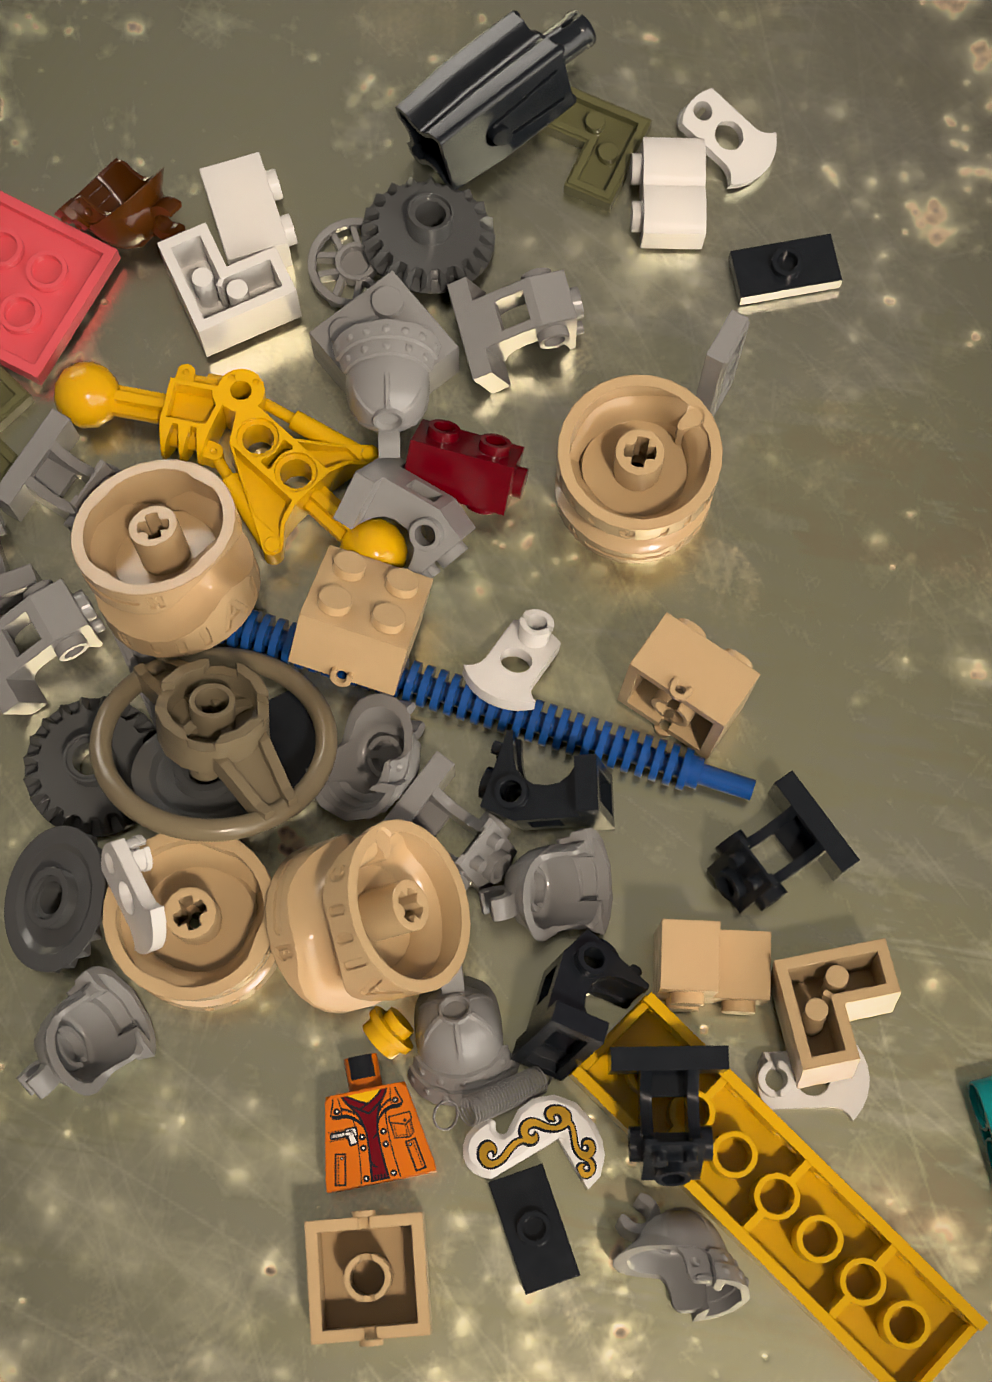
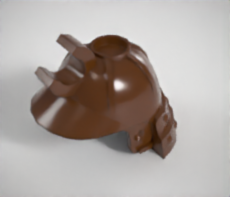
M117 157L54 214L62 222L73 223L79 230H89L110 246L123 250L135 249L137 247L141 249L155 235L165 240L185 231V225L175 223L168 218L172 217L182 207V204L175 197L164 196L162 191L164 167L147 178L133 170L125 161L118 160Z

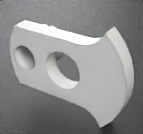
M713 88L698 94L677 115L676 123L678 129L686 137L705 138L706 154L724 171L727 178V189L741 188L757 180L772 163L777 146L776 132L764 133L756 129ZM703 107L706 111L699 117L701 119L699 120L694 113L696 114ZM727 125L736 131L739 138L737 149L727 150L718 144L715 138L717 126Z
M539 609L525 611L520 620L512 621L485 659L477 664L464 665L462 675L472 692L488 704L512 711L534 710L536 701L531 694V690L558 654L561 642L551 633L554 629V620L551 615ZM509 656L519 657L526 661L530 668L527 671L515 673L503 667L501 660Z
M138 834L127 840L120 838L106 843L101 854V870L131 930L135 951L140 954H148L159 950L165 943L166 917L164 906L158 904L154 899L141 873L142 871L147 872L152 869L153 860L149 846L143 849L139 848V846L145 845L146 840L142 835Z
M857 1046L860 1061L853 1077L828 1082L824 1092L820 1095L811 1096L802 1092L800 1088L797 1089L787 1051L763 1052L758 1060L755 1071L756 1091L758 1097L772 1110L836 1108L844 1112L850 1121H853L862 1110L868 1096L870 1079L868 1065L863 1053ZM769 1070L779 1072L783 1078V1085L776 1092L766 1084L765 1077Z

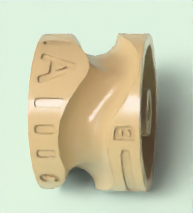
M634 374L616 377L598 384L585 393L574 404L563 422L558 440L555 475L557 508L565 526L574 538L588 550L601 557L621 563L657 561L674 554L687 545L699 532L707 517L722 467L723 446L719 429L712 414L703 402L687 388L671 380L653 375Z
M155 460L134 465L106 479L93 490L81 505L74 519L71 532V549L76 564L84 580L95 594L98 607L114 636L128 648L141 654L158 658H178L194 655L210 649L229 638L251 614L259 595L261 584L260 569L249 540L242 531V522L228 487L221 478L209 469L181 460Z
M394 819L382 821L370 827L357 838L350 834H342L292 852L281 862L273 875L267 894L266 928L271 951L277 966L292 989L313 1007L330 1013H346L374 1006L382 1001H393L438 990L449 983L459 971L466 956L470 937V911L464 883L457 866L444 846L425 828L410 821Z
M163 834L147 839L145 845L139 846V848L143 849L149 846L153 866L151 870L147 872L142 871L141 873L154 899L158 904L164 906L166 917L165 943L159 950L148 954H140L135 951L131 930L108 885L103 906V927L106 942L114 960L122 971L137 985L174 1007L190 1011H214L231 1007L246 1000L266 983L277 967L266 928L267 894L272 877L255 853L237 839L202 842L173 838ZM192 918L200 919L201 926L197 929L190 925Z

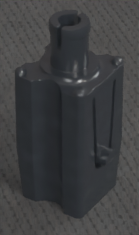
M510 11L442 63L395 107L398 118L409 134L410 141L407 144L412 156L422 165L427 164L431 166L444 183L456 191L507 158L575 105L577 98L575 94H572L566 65L596 43V34L591 23L583 14L580 16L579 11H569L560 21L543 34L537 30H530L525 21L520 18L521 16L518 11Z

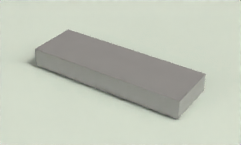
M731 310L706 354L696 397L703 402L713 418L733 384L750 325L748 317L734 310Z

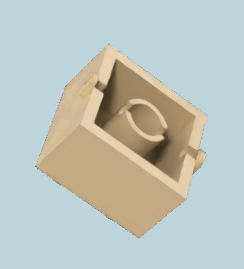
M329 545L299 613L288 662L328 674L331 681L340 687H347L352 682L394 696L421 625L434 579L353 551ZM338 671L347 673V678L340 679L337 676Z
M666 612L629 664L617 700L654 724V731L659 736L668 737L671 735L708 759L742 710L761 674L753 669L752 663L740 652L729 648L722 649L708 640L705 632L694 622L686 618L676 619ZM667 720L670 723L668 730L660 728L661 721Z
M375 1210L353 1211L352 1218L304 1222L311 1345L359 1341L360 1347L384 1345V1339L432 1334L425 1212L376 1216Z

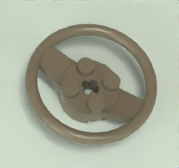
M212 647L194 655L178 658L156 657L155 660L145 665L142 662L134 666L133 672L116 685L104 699L93 721L89 740L90 763L95 778L104 794L119 811L136 823L157 833L173 838L202 842L229 841L254 836L273 829L296 816L317 797L325 786L332 772L338 748L337 728L331 708L323 694L305 675L292 666L269 655L234 647ZM259 675L271 679L289 690L305 707L314 726L316 743L314 756L307 772L294 788H292L270 740L268 689ZM140 693H143L155 705L157 740L165 755L180 767L189 769L190 774L197 780L211 781L219 777L248 814L216 819L191 818L159 809L135 794L119 775L112 753L114 729L130 702Z

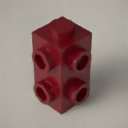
M422 419L410 440L405 465L407 471L456 498L458 503L466 505L469 510L484 515L496 513L504 516L512 497L516 499L522 498L529 473V468L520 466L525 447L512 444L508 438L499 434L487 433L479 435L461 430L457 424L443 419L431 421Z

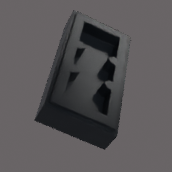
M831 233L730 251L728 258L739 306L840 288L842 283Z
M543 1163L488 1182L525 1294L527 1295L581 1276Z

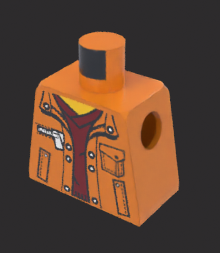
M377 1053L344 1059L349 1092L325 1097L327 1193L332 1194L437 1172L435 1159L406 1082L402 1081L383 1085Z

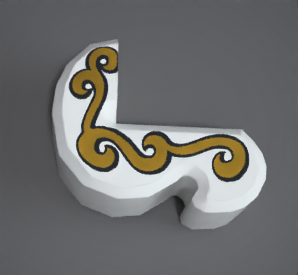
M557 1095L532 1098L517 1110L505 1134H499L496 1131V1122L493 1119H489L474 1126L466 1135L463 1143V1158L469 1170L479 1177L492 1180L553 1142L558 1141L586 1190L601 1176L605 1153L603 1141L595 1123L576 1102Z

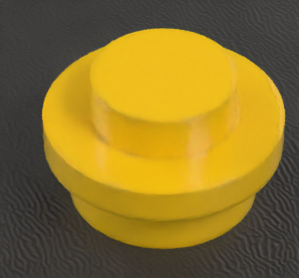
M375 1006L369 1011L370 1019L363 1024L362 1028L378 1051L392 1060L399 1053L406 1055L413 1049V1043L409 1036L414 1033V1029L396 1008L391 1007L386 1011L380 1006Z

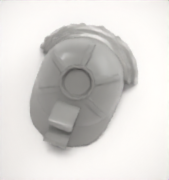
M385 318L355 324L343 331L336 338L332 346L335 359L340 362L342 373L346 374V396L350 412L362 427L378 432L379 458H400V432L415 426L428 408L430 395L429 372L433 371L434 360L438 359L442 345L432 331L417 323Z
M374 693L361 698L353 706L347 719L342 742L337 748V756L332 772L325 786L315 798L322 808L345 821L369 820L380 813H385L406 792L418 776L420 749L422 748L418 739L423 734L425 728L423 721L411 720L410 715L416 707L414 702L398 700L396 697L386 693Z
M592 828L571 832L569 837L556 840L557 844L538 847L522 855L508 868L504 885L478 891L481 912L483 914L491 913L492 921L494 922L514 917L538 941H545L560 931L573 929H590L594 933L605 935L611 917L613 894L611 865L604 841L597 830Z
M461 965L459 971L449 983L438 990L419 995L414 1015L415 1041L418 1055L413 1056V1065L409 1066L407 1078L418 1095L433 1104H438L443 1100H451L460 1107L462 1097L517 1074L520 1063L511 1060L512 1053L509 1050L508 1044L503 1045L500 1009L495 994L486 983L469 976H464L463 966ZM444 1102L443 1104H441L447 1106H454L451 1102Z
M93 966L85 970L75 980L76 985L66 993L68 997L53 1008L41 1023L34 1039V1048L38 1060L27 1066L16 1077L31 1096L36 1094L39 1099H43L59 1083L68 1086L83 1096H91L99 1092L112 1073L135 1058L142 1060L155 1056V1033L149 1015L134 989L111 969Z
M640 1193L633 1207L645 1217L646 1222L642 1224L635 1223L625 1214L618 1218L615 1225L618 1234L625 1240L633 1243L613 1259V1267L625 1275L660 1279L668 1289L673 1309L679 1313H692L693 1322L729 1314L750 1300L748 1278L738 1268L737 1260L733 1259L732 1255L728 1253L721 1235L713 1224L701 1213L695 1211V1209L676 1207L666 1210L661 1214L656 1201L649 1195Z

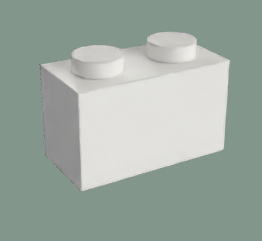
M256 152L199 169L228 265L276 246L285 267L292 266L289 246L298 244L296 233L289 213L279 215L275 201L283 199L279 180L274 168L265 171L260 153Z

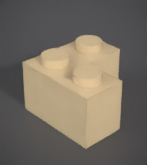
M662 919L654 933L652 993L661 1001H665V1005L674 1012H698L699 1006H704V1003L721 1004V1013L736 1015L755 1014L756 1005L764 1006L770 1001L771 932L720 929L721 921Z
M886 938L774 960L771 970V992L791 1068L794 1072L797 1089L852 1078L860 1061V1056L850 1021L893 1012L901 990Z

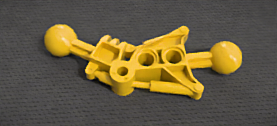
M77 362L63 370L57 379L54 387V403L58 412L70 418L73 425L82 429L98 428L112 420L114 416L159 424L160 451L163 459L170 458L175 449L178 448L180 460L187 462L194 451H197L198 464L200 466L206 465L216 468L222 477V481L231 493L239 515L261 548L264 560L268 564L277 565L283 561L287 537L308 514L341 543V549L353 551L399 568H403L406 564L408 554L406 541L395 525L382 518H371L350 529L333 519L341 500L332 492L353 478L357 470L379 458L378 448L374 445H361L299 410L294 413L266 398L264 382L253 371L236 369L224 376L209 373L206 377L196 375L192 365L183 364L178 367L175 378L170 377L166 394L119 385L117 378L106 367L95 362ZM268 413L287 422L290 430L308 440L293 438ZM226 427L232 431L229 445L236 473H233L226 463L223 448L218 444ZM259 442L268 443L272 446L268 451L260 454L251 453L247 450L251 445ZM295 476L305 477L310 480L302 488L295 489L285 485L288 479Z

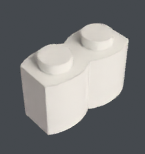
M643 137L640 153H631L630 184L639 185L640 201L631 202L630 231L640 233V248L702 249L706 236L707 220L705 138Z

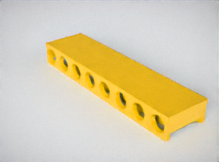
M652 992L648 996L645 995L606 1035L605 1042L600 1048L568 1075L627 1135L628 1126H638L637 1074L608 1075V1050L610 1047L706 1046ZM730 1068L725 1073H705L699 1075L700 1125L712 1126L713 1161H703L700 1180H690L687 1184L679 1187L874 1382H932L977 1331H982L989 1322ZM684 1097L652 1098L654 1133L685 1132Z

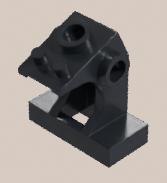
M507 730L503 743L494 741L491 754L496 755L497 760L494 768L489 766L485 770L478 789V797L482 799L480 807L484 811L522 830L589 826L595 830L615 829L613 777L597 754L574 755V768L568 776L558 783L539 785L533 784L526 779L523 741L516 738L513 730Z
M793 770L777 780L768 792V795L782 813L748 838L741 829L726 838L715 847L720 857L707 868L714 878L720 894L731 901L739 913H742L754 904H756L761 912L770 907L788 893L782 884L815 860L819 861L833 881L848 872L860 861ZM772 837L775 838L792 861L773 875L772 873H767L752 852Z
M587 929L544 971L527 1029L516 1040L511 1060L529 1068L537 1066L544 1074L560 1081L564 1080L604 1044L610 1024L587 1013L585 1008L586 997L601 998L627 1009L637 997L649 989V984L641 977L642 970L635 964L629 966L619 957L616 949L609 942L598 938L590 929Z
M729 1045L610 1047L608 1050V1075L637 1074L638 1126H628L629 1162H640L641 1180H655L656 1183L662 1186H681L687 1184L690 1180H700L703 1161H713L712 1126L700 1125L699 1075L705 1073H725L728 1071ZM684 1097L685 1132H653L652 1098Z

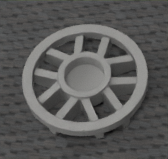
M347 218L332 223L318 234L309 250L308 271L311 282L320 296L335 308L344 307L362 293L363 287L368 289L376 283L373 280L375 275L381 276L368 261L357 229H362L364 218ZM350 229L353 242L343 246L337 233ZM331 239L337 252H320L324 243ZM317 263L336 265L334 269L316 271ZM337 281L333 293L322 282ZM346 285L355 286L353 299L341 297Z

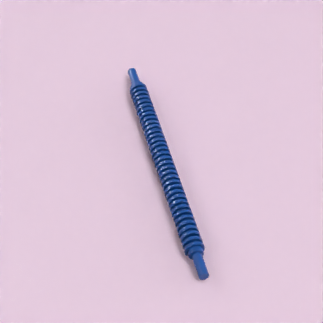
M253 609L242 626L227 638V645L237 648L239 644L242 649L252 650L254 647V651L263 654L267 651V655L276 659L281 654L280 660L290 665L291 662H288L297 622H293L289 628V620L279 618L276 623L275 615L268 613L262 620V611ZM409 658L393 696L398 698L401 690H403L402 700L412 701L416 694L415 705L424 708L427 700L431 699L429 710L433 712H438L441 703H444L442 714L449 717L452 715L454 708L457 707L456 719L462 721L465 720L468 711L472 712L470 723L478 725L481 716H485L483 727L490 730L495 720L499 721L497 732L505 734L509 724L513 725L512 730L515 732L516 738H519L522 728L526 729L524 741L532 743L535 733L540 734L538 745L546 747L549 737L554 738L552 750L559 751L562 742H566L565 754L573 756L576 746L581 747L579 755L589 754V751L592 750L595 751L600 760H602L603 754L609 756L606 767L614 769L616 760L620 759L623 760L620 768L621 772L627 773L630 763L636 765L634 776L640 778L645 767L650 769L647 780L655 782L657 773L661 772L664 773L661 781L662 785L669 786L673 776L677 778L675 789L681 791L684 786L696 789L698 784L750 801L756 783L755 779L704 764L705 758L694 755L695 749L687 747L685 756H679L681 744L675 742L671 752H667L665 748L668 740L660 738L657 748L651 747L653 735L646 734L642 744L637 742L640 731L634 729L630 739L624 738L627 727L621 725L618 726L616 735L610 734L612 722L605 721L601 731L597 729L599 718L593 716L588 726L583 725L586 714L580 712L577 713L574 722L569 721L572 710L568 708L563 709L561 718L556 716L558 705L552 703L547 713H544L542 711L545 701L539 699L536 700L534 710L512 711L498 708L480 699L467 684L465 687H462L463 675L455 673L450 683L448 682L450 671L441 669L438 678H435L436 667L428 665L424 674H421L423 662L415 660L409 670ZM294 664V667L304 669L303 666ZM307 668L308 672H311V673H314V674H316V673L318 672V671H316V670H312V669ZM338 671L337 676L340 679H345L347 673ZM321 672V676L330 678V675ZM352 682L350 683V685L355 687L358 685ZM361 686L364 690H371V688Z

